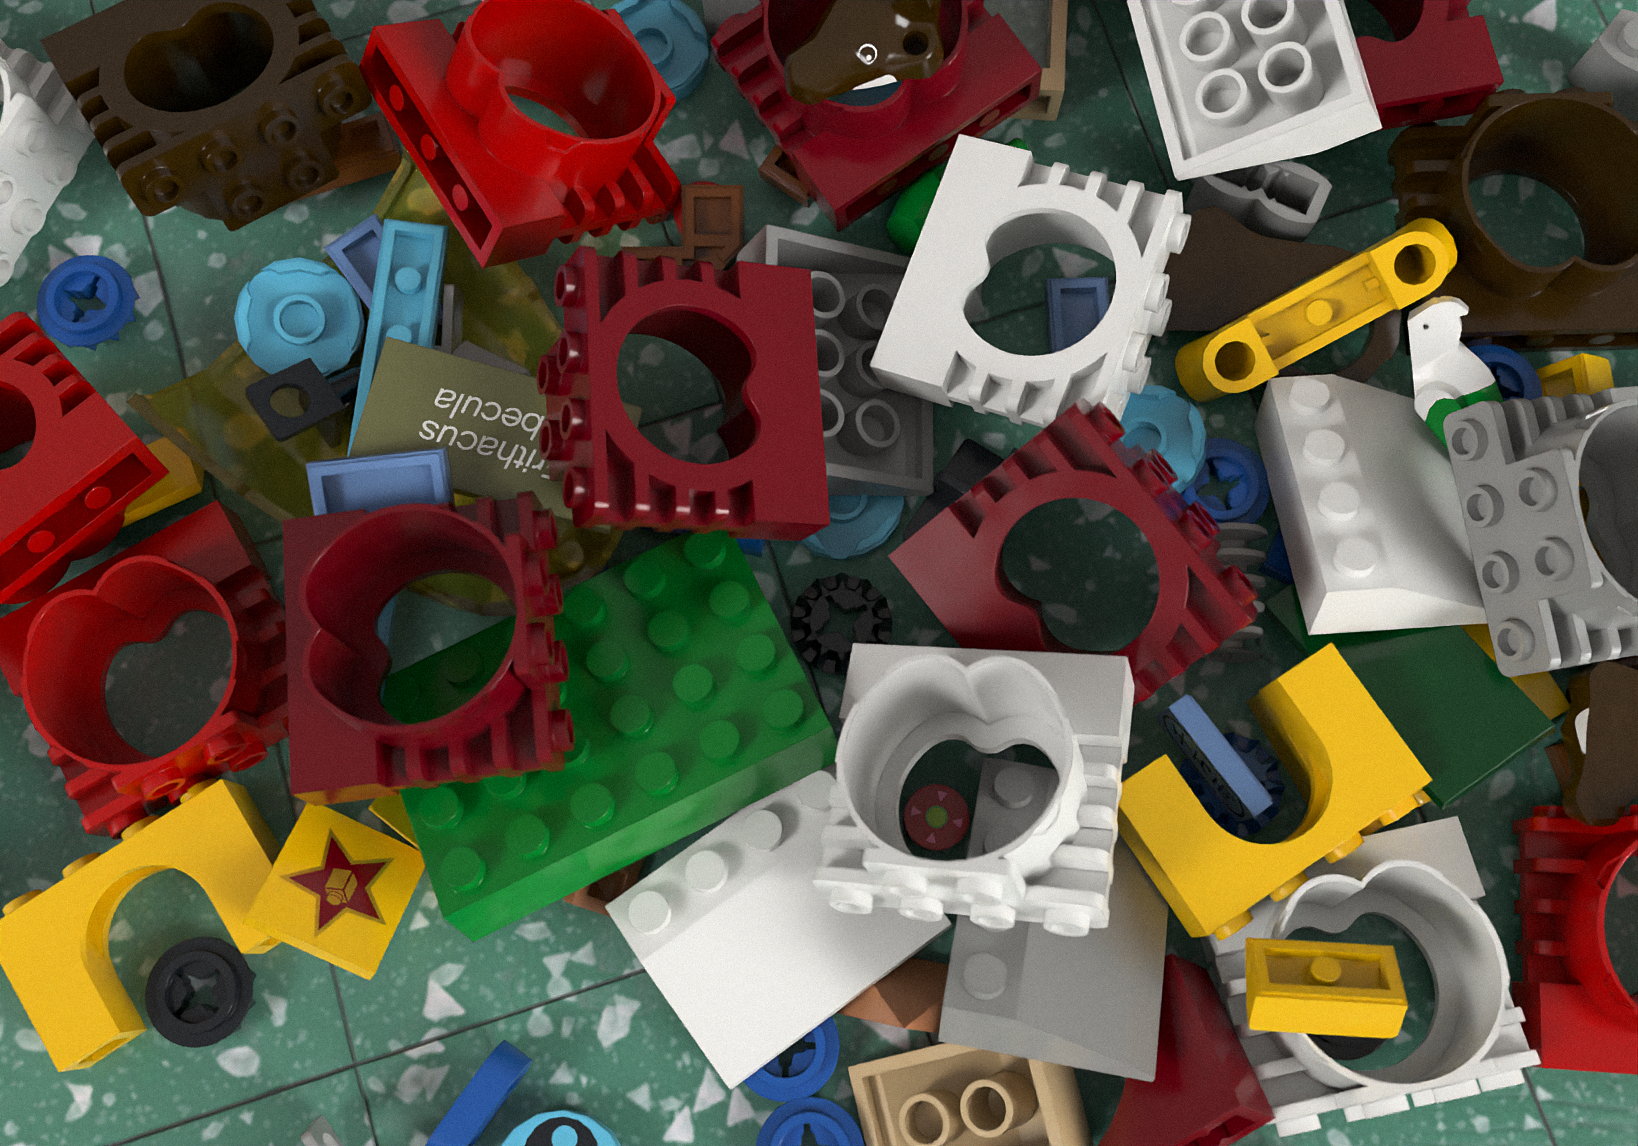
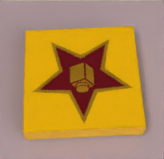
M307 802L242 924L370 981L376 973L425 869L421 852L326 806H315Z

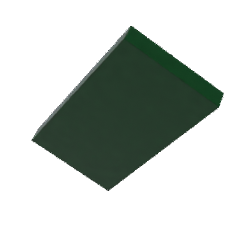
M1295 582L1264 603V613L1305 659L1332 642L1431 777L1432 781L1421 789L1441 811L1549 735L1555 726L1509 677L1504 676L1499 671L1497 664L1459 625L1308 635Z

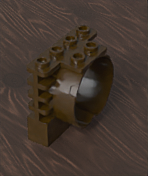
M123 0L40 40L64 85L76 101L93 135L102 147L106 158L115 170L122 186L140 213L149 217L156 216L174 206H181L192 213L202 215L204 218L222 220L229 231H236L330 183L339 177L334 160L339 151L340 124H342V121L367 109L372 102L371 93L358 65L347 54L337 35L332 33L322 14L317 12L312 0ZM248 86L245 90H243L236 96L232 97L236 92Z
M1582 87L1565 88L1555 93H1525L1521 89H1506L1487 96L1463 126H1441L1439 123L1432 121L1411 125L1398 134L1387 150L1388 164L1394 166L1395 178L1391 183V193L1393 198L1398 199L1399 211L1394 217L1396 230L1398 231L1408 223L1419 218L1435 219L1443 224L1451 234L1458 252L1455 266L1445 276L1441 285L1430 294L1401 309L1406 356H1411L1407 322L1409 312L1433 297L1440 298L1441 296L1458 298L1469 307L1468 314L1460 316L1462 331L1459 340L1467 348L1492 344L1509 348L1517 353L1638 350V121H1630L1612 108L1614 106L1612 92H1588L1587 89ZM1505 174L1531 178L1550 187L1569 204L1580 223L1584 237L1583 259L1573 255L1565 262L1550 267L1530 266L1516 260L1493 240L1481 224L1471 201L1469 184L1485 177Z

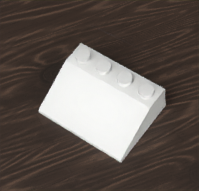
M1127 0L1174 177L1178 181L1319 153L1382 128L1343 0Z
M1333 374L1269 379L1254 423L1308 635L1488 623L1447 448L1414 410L1415 399Z
M836 762L739 810L605 906L645 970L727 1087L731 1090L952 927L945 913H942V919L939 921H921L905 917L898 912L899 908L872 905V911L868 914L843 912L831 907L829 899L825 898L812 883L814 869L816 866H821L824 846L820 842L822 827L829 823L831 805L827 800L830 786L836 784L837 780Z

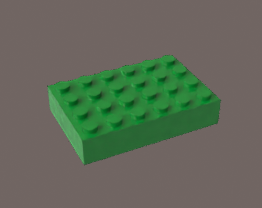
M692 530L687 531L563 591V614L553 615L555 640H563L566 647L569 679L567 682L559 683L561 709L568 708L570 710L575 737L574 750L564 752V770L554 772L547 770L523 772L522 776L509 778L504 775L481 778L480 782L464 783L462 781L441 783L439 787L422 789L421 787L399 789L441 914L447 922L472 942L835 763L838 742L833 729L736 538H728V531L713 530L709 534L693 533ZM517 614L387 676L382 702L387 712L393 718L406 725H414L440 718L470 701L490 682L504 661L514 635Z

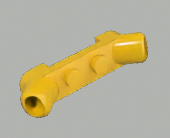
M1419 218L1408 223L1389 237L1216 331L1185 344L1179 349L1175 358V369L1180 384L1189 396L1197 402H1210L1230 393L1250 390L1278 375V371L1387 312L1393 309L1400 310L1421 299L1439 287L1445 276L1455 266L1458 252L1453 237L1445 226L1435 219Z

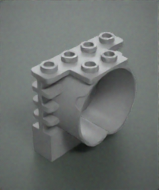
M1638 386L1608 388L1592 395L1578 393L1561 398L1557 396H1542L1531 401L1526 398L1510 399L1502 403L1482 401L1448 414L1443 422V430L1499 671L1506 677H1514L1638 655ZM1578 480L1583 485L1589 498L1590 507L1586 528L1579 502ZM1591 541L1594 544V546L1598 549V551L1601 553L1604 565L1599 559L1596 551L1594 550Z

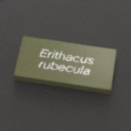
M386 336L349 457L447 446L453 493L474 499L492 496L495 501L517 498V493L521 491L533 490L543 508L553 509L556 521L574 525L572 509L566 508L563 502V482L550 481L549 461L543 460L540 456L539 434L543 421L547 419L546 396L538 393L536 378ZM622 402L628 417L638 430L643 407ZM594 525L589 530L609 535L611 525Z

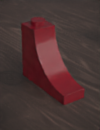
M1172 953L1165 955L1155 1078L1153 1082L1126 1077L1117 1111L1108 1130L1097 1146H1229L1276 1118L1207 969Z

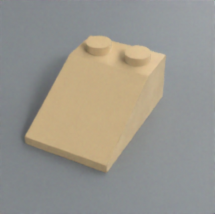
M946 1042L848 1066L866 1146H1094L1074 1068L1071 1066Z

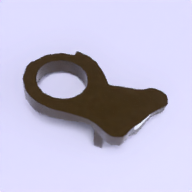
M831 0L813 34L805 42L792 49L786 57L784 66L786 92L795 100L809 105L817 104L829 97L851 90L882 86L905 79L932 77L944 63V48L938 24L941 0Z
M1216 206L1198 209L1191 216L1189 233L1181 253L1170 252L1163 272L1170 276L1165 298L1172 300V308L1164 332L1172 330H1217L1284 294L1297 282L1317 276L1354 256L1356 253L1336 246L1308 244L1262 236L1248 230L1225 210ZM1393 309L1369 322V335L1361 352L1346 366L1329 373H1309L1290 364L1279 370V374L1272 378L1333 374L1359 383L1366 382L1387 359L1391 360L1400 339L1401 309ZM1268 380L1261 383L1260 385L1263 388H1266Z
M1601 661L1580 670L1569 678V688L1566 689L1565 698L1570 707L1560 729L1571 767L1570 779L1562 798L1564 812L1570 818L1586 826L1596 827L1616 824L1619 818L1622 817L1627 805L1634 798L1638 797V670L1611 661Z

